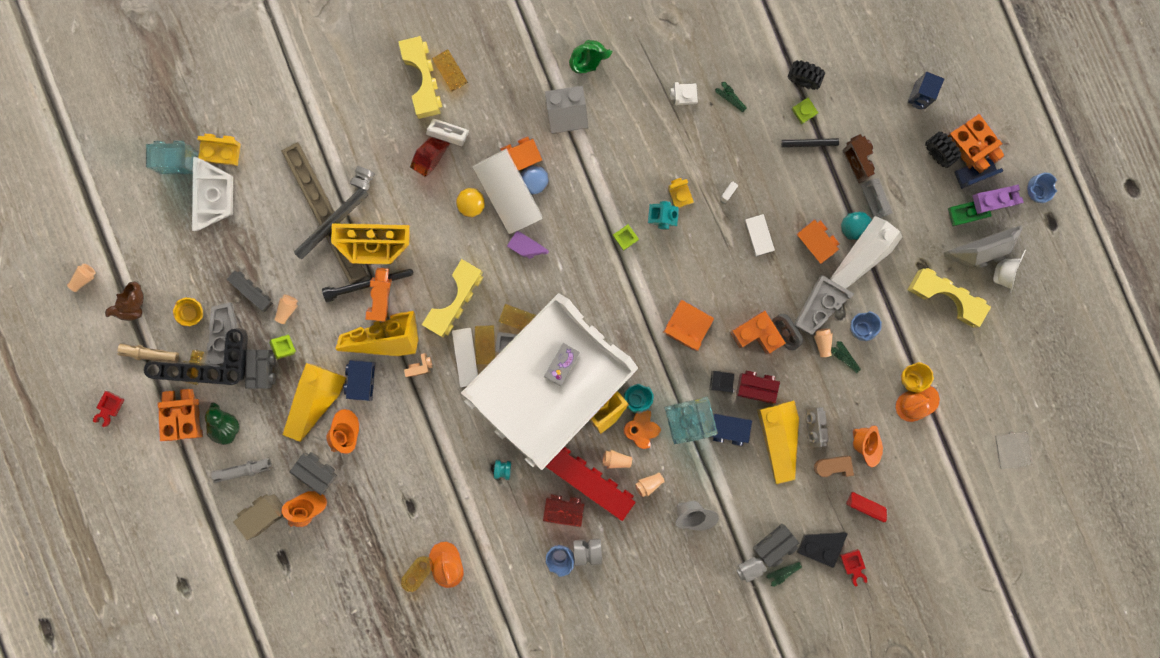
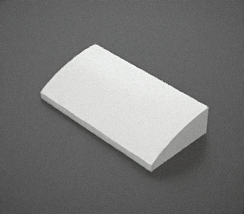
M507 148L472 166L509 234L543 218Z

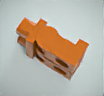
M980 114L948 135V137L952 138L953 142L955 141L956 146L959 147L961 158L966 162L969 169L974 167L979 173L990 167V164L985 159L989 156L995 164L1005 156L1000 149L1003 143L997 139Z
M377 267L375 277H372L370 280V287H373L370 292L373 302L372 307H368L365 320L386 321L389 293L392 279H388V268Z
M193 389L180 390L181 400L175 399V391L162 392V402H158L160 441L203 437L199 418V399H195Z

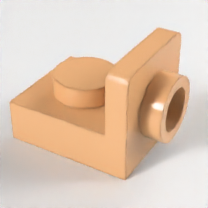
M425 353L421 354L423 365L420 366V363L408 365L409 368L404 369L405 377L409 378L431 373L430 368H433L431 357H427Z

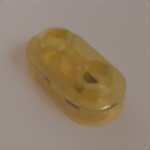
M418 557L401 579V585L405 591H416L432 571L433 562L429 557ZM421 562H425L427 564V567L425 569L421 568ZM409 578H414L415 584H410Z

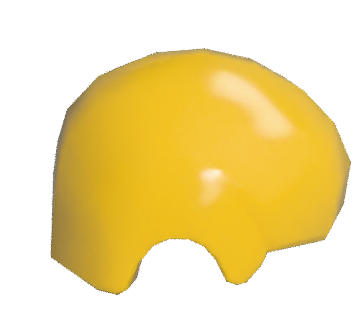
M468 187L462 190L456 199L458 211L465 217L480 215L485 207L484 195L476 188Z
M185 297L176 302L173 316L180 325L191 327L201 321L203 308L201 303L195 298Z
M922 362L907 366L901 374L902 384L908 391L914 393L928 389L934 380L933 371Z

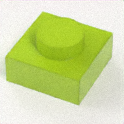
M809 97L791 109L801 124H804L819 113Z
M629 224L612 235L623 251L639 241V238Z
M289 335L271 339L269 342L276 360L293 355L296 352Z

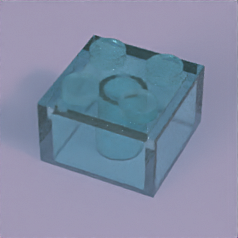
M153 141V144H146L147 168L158 174H193V157H198V151L185 144L184 141H173V144H166L164 141Z
M708 396L664 407L674 445L705 439L718 434Z

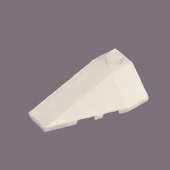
M875 216L830 280L845 289L848 288L894 250L902 239L901 232L888 221Z

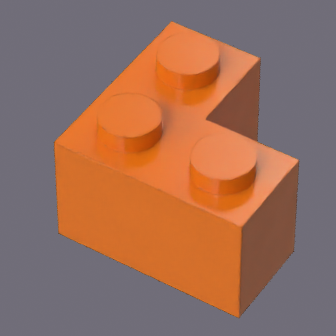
M766 311L759 313L730 331L739 348L757 339L765 354H770L786 344Z

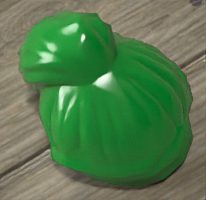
M587 40L584 44L577 46L573 50L569 66L572 71L580 74L596 71L601 60L608 59L613 51L607 50L597 40Z

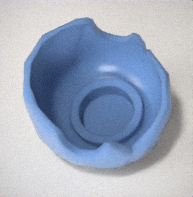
M528 166L520 173L531 195L539 194L548 185V173L540 166Z
M1046 172L1033 176L1027 185L1028 195L1031 200L1036 203H1046L1052 200L1057 192L1055 188L1057 179L1051 173Z
M871 311L858 313L851 320L850 331L860 341H870L881 331L882 322L879 316Z
M555 545L546 554L545 562L550 572L563 577L569 575L573 570L575 559L573 552L568 547Z

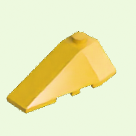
M414 311L396 313L384 322L375 321L373 322L374 325L368 328L359 327L339 335L335 348L337 351L389 356L415 354L418 344Z
M306 363L282 435L301 442L320 417L325 414L330 405L340 396L347 377L317 365Z
M616 391L589 421L602 434L616 423L629 404Z
M795 401L757 409L775 483L780 484L795 480L799 416Z

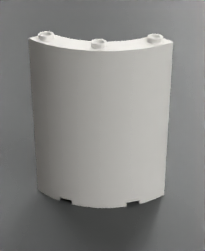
M559 293L461 392L466 398L464 402L471 409L475 407L496 428L494 432L502 440L506 438L526 456L524 460L531 467L536 465L541 470L638 369L630 356L612 344L610 346L603 340L604 336L592 325L589 327L582 320L584 316L572 302ZM565 343L579 351L580 354L562 385L559 386L545 378L544 375L562 344Z

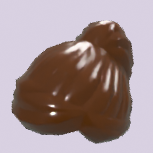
M135 281L128 283L122 293L116 294L115 305L107 308L105 311L106 317L114 316L124 321L139 319L142 316L141 306L144 300L141 285Z

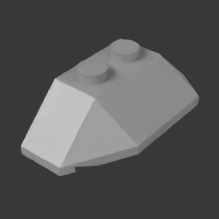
M1020 225L943 253L945 257L966 267L976 266V269L987 266V261L994 260V263L1006 259L1005 255L1012 253L1023 228Z

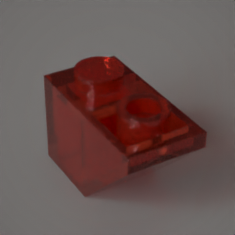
M430 137L416 150L410 168L427 177L435 169L450 143Z

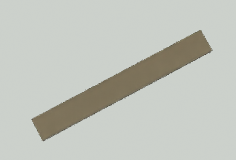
M297 142L281 150L321 226L335 211L300 143ZM331 231L326 236V239L349 283L354 284L368 277L362 264H352L331 243Z

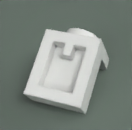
M674 82L673 88H670V98L674 100V105L697 104V85H679L678 82Z

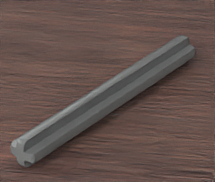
M360 187L294 251L295 255L299 259H303L332 231V224H339L368 196V192Z

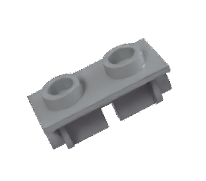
M879 178L861 184L873 217L881 218L893 213Z
M823 407L806 409L810 447L827 446V442H829L827 428L821 429V425L826 424V411L823 410Z

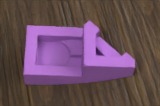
M516 231L507 245L514 252L529 259L539 254L545 255L549 253L546 248L519 231Z

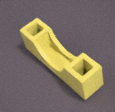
M421 36L398 41L405 65L413 66L422 73V85L418 92L412 96L418 119L441 114L439 109L442 107L440 96L436 97L435 92L438 89L436 78L431 76V71H434L431 59L427 60L426 53H429L427 42H423Z
M461 259L452 274L458 287L456 299L446 308H432L422 325L441 337L448 336L454 327L452 325L455 318L459 319L464 311L462 309L464 303H468L474 294L472 292L475 285L478 287L482 282L483 276L481 275L483 272Z
M929 268L918 270L908 291L922 299H928L936 293L945 294L956 304L957 319L973 328L981 326L991 308L984 299L969 295L970 292L962 287H955L952 285L953 282L947 278L941 279L936 276L937 273Z

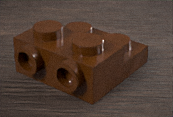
M861 134L851 138V141L847 142V146L842 150L859 184L875 174L874 164L871 160H868V157L873 154V145L869 139L867 140L865 136L862 137Z

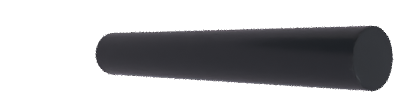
M839 138L781 140L782 148L839 146Z

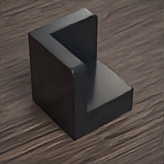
M711 371L709 390L734 393L733 373Z

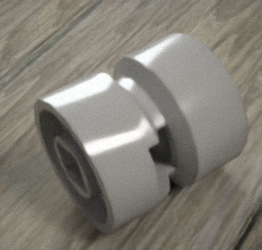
M590 539L587 543L585 540H574L575 566L586 565L587 562H590L591 565L602 564L601 539Z

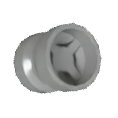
M357 166L355 170L356 175L351 179L350 184L368 191L370 187L369 182L373 179L375 173Z

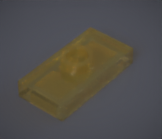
M448 49L432 58L451 92L468 83Z
M505 304L498 322L523 330L537 315Z
M494 325L475 326L476 365L490 364L496 357Z

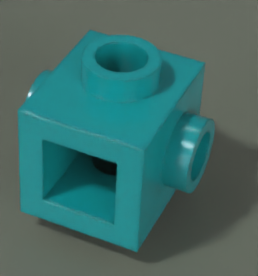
M660 201V204H649L648 223L657 225L658 229L669 230V226H677L679 207L671 205V202Z

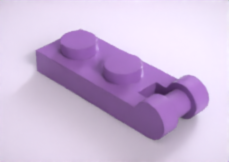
M1019 184L972 195L977 214L1024 203L1023 198H1020Z

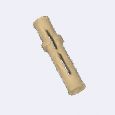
M120 343L117 350L118 356L132 357L135 360L179 361L178 352L149 349L143 347V345L131 346Z

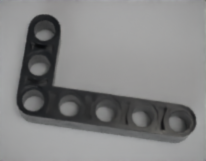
M235 328L226 333L223 365L155 360L148 362L144 366V374L150 379L223 385L238 384L245 378L247 332L242 328ZM235 332H238L240 334L241 338L239 342H236L233 339V334ZM233 351L239 354L238 361L232 359ZM154 364L159 368L158 374H155L152 370ZM173 366H176L179 370L177 376L172 373ZM193 367L198 370L197 378L191 373ZM212 369L218 372L217 379L211 376ZM232 370L238 374L236 381L230 377Z

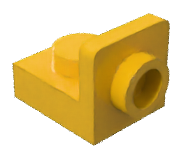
M675 179L668 186L672 202L676 207L681 208L694 203L687 185V179Z

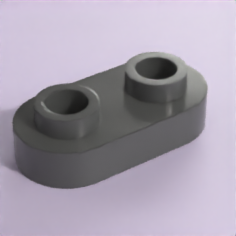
M779 314L773 318V324L786 343L784 346L789 350L799 348L803 343V337L791 318L786 314Z

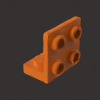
M681 300L663 333L696 352L702 345L701 342L714 318Z

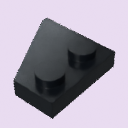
M845 532L804 534L797 553L834 568L848 534Z

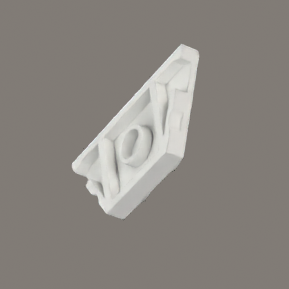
M193 157L192 231H199L233 215V176L198 157Z

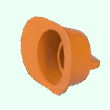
M932 386L919 393L907 391L897 399L896 412L905 421H918L932 414L938 408L940 397L937 390Z
M343 409L334 415L331 428L326 435V441L332 452L339 451L340 453L347 454L355 449L359 432V421L355 413Z
M874 425L870 428L854 429L853 448L863 455L869 467H875L879 464L883 454V445L878 427Z
M308 491L286 502L282 506L281 513L288 520L290 527H304L312 521L313 517L325 509L327 499L323 494L319 495L315 491Z
M440 542L434 545L429 554V562L435 581L445 588L457 586L462 581L464 575L457 548L449 542Z

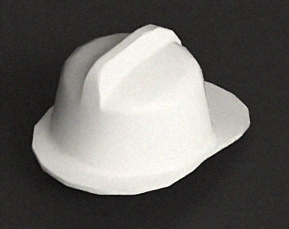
M1024 253L1021 259H1004L999 262L995 268L994 283L1010 288L1011 293L1016 271Z

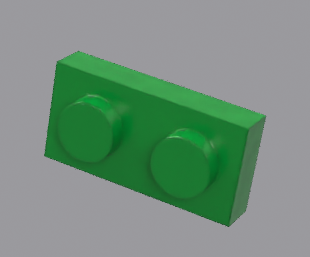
M974 201L948 208L952 226L992 217L991 211L977 214Z

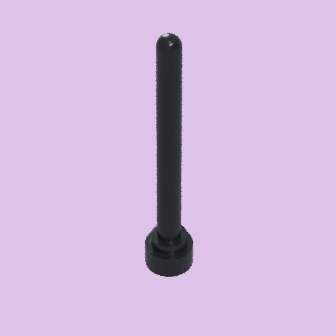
M412 269L388 274V279L395 281L412 276L414 272ZM371 279L339 288L324 287L322 292L325 302L334 301L337 296L368 288L370 287Z

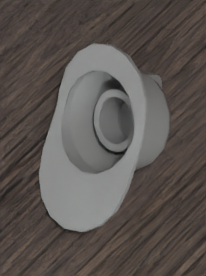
M697 501L677 504L678 518L675 523L678 528L702 531L712 528L719 520L716 512L704 509Z

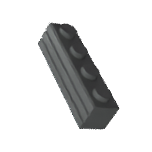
M234 271L226 280L261 311L266 312L273 304L270 301L271 298L268 295H263V291L259 287H254V283L250 279H245V275L241 271Z

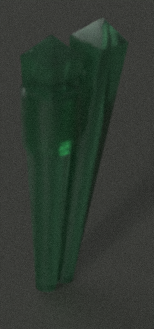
M721 82L724 90L716 88L715 92L741 112H744L747 107L733 92L732 87L726 82Z
M837 341L836 346L839 349L831 347V353L854 372L858 373L861 371L843 342Z
M800 562L768 573L766 578H774L775 580L771 582V586L775 587L802 568V565H800Z

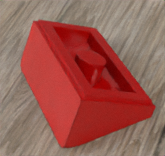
M851 492L846 503L847 506L886 523V507L855 492Z

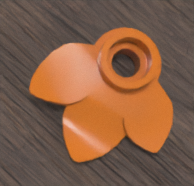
M649 410L636 413L633 421L627 422L624 426L625 436L633 440L635 445L642 449L650 448V439L657 437L661 432L658 424L650 421L651 411ZM632 427L636 428L635 434L631 432Z

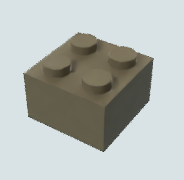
M275 494L260 496L252 502L253 507L245 508L236 515L238 518L233 523L247 541L257 537L283 517L281 513L283 504Z

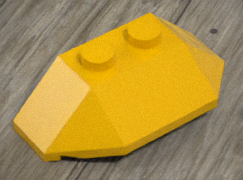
M332 224L331 243L352 264L391 265L409 246L410 225Z

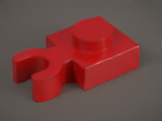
M105 391L96 407L101 411L94 416L93 422H99L102 417L104 419L102 427H107L111 422L110 415L113 417L117 416L125 399L110 391Z
M856 549L840 555L846 574H852V584L855 587L858 586L856 582L858 577H861L862 581L867 583V577L861 573V570L866 569L860 550Z

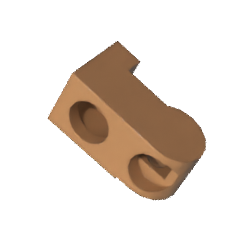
M851 456L820 459L814 464L815 473L822 477H828L832 473L842 472V476L845 477L854 476Z

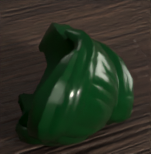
M212 402L205 414L207 436L215 443L221 445L230 444L239 432L238 420L234 415L219 409L218 404Z

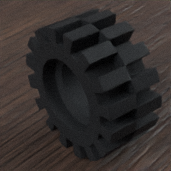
M796 60L793 62L787 77L791 82H795L796 85H801L800 87L818 90L826 73L821 67H816L815 64Z
M942 131L937 132L925 143L929 154L942 167L949 168L961 158L960 149L956 146L955 141L953 142L952 138Z

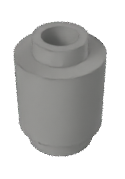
M760 556L757 558L753 557L739 564V569L736 570L741 581L746 580L747 583L764 575L763 572L767 571Z

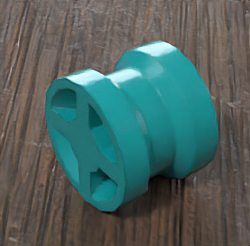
M496 460L494 479L501 477L505 480H510L512 461L501 462Z

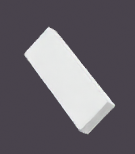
M471 328L452 330L460 387H467L478 376Z

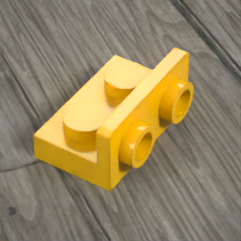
M207 133L204 136H198L197 140L200 141L198 158L208 163L238 166L241 144L235 140V137L223 136V138H216V135Z

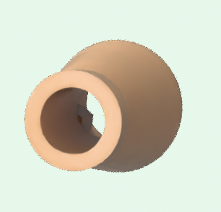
M87 264L78 266L70 282L67 284L68 288L77 292L94 279L95 270Z
M284 294L279 300L274 320L285 324L298 307V300Z
M830 328L817 329L813 336L820 357L832 356L833 333H831Z
M611 449L604 452L603 466H607L608 469L631 467L632 457Z
M658 472L655 475L638 480L635 487L643 498L645 496L648 497L665 481Z

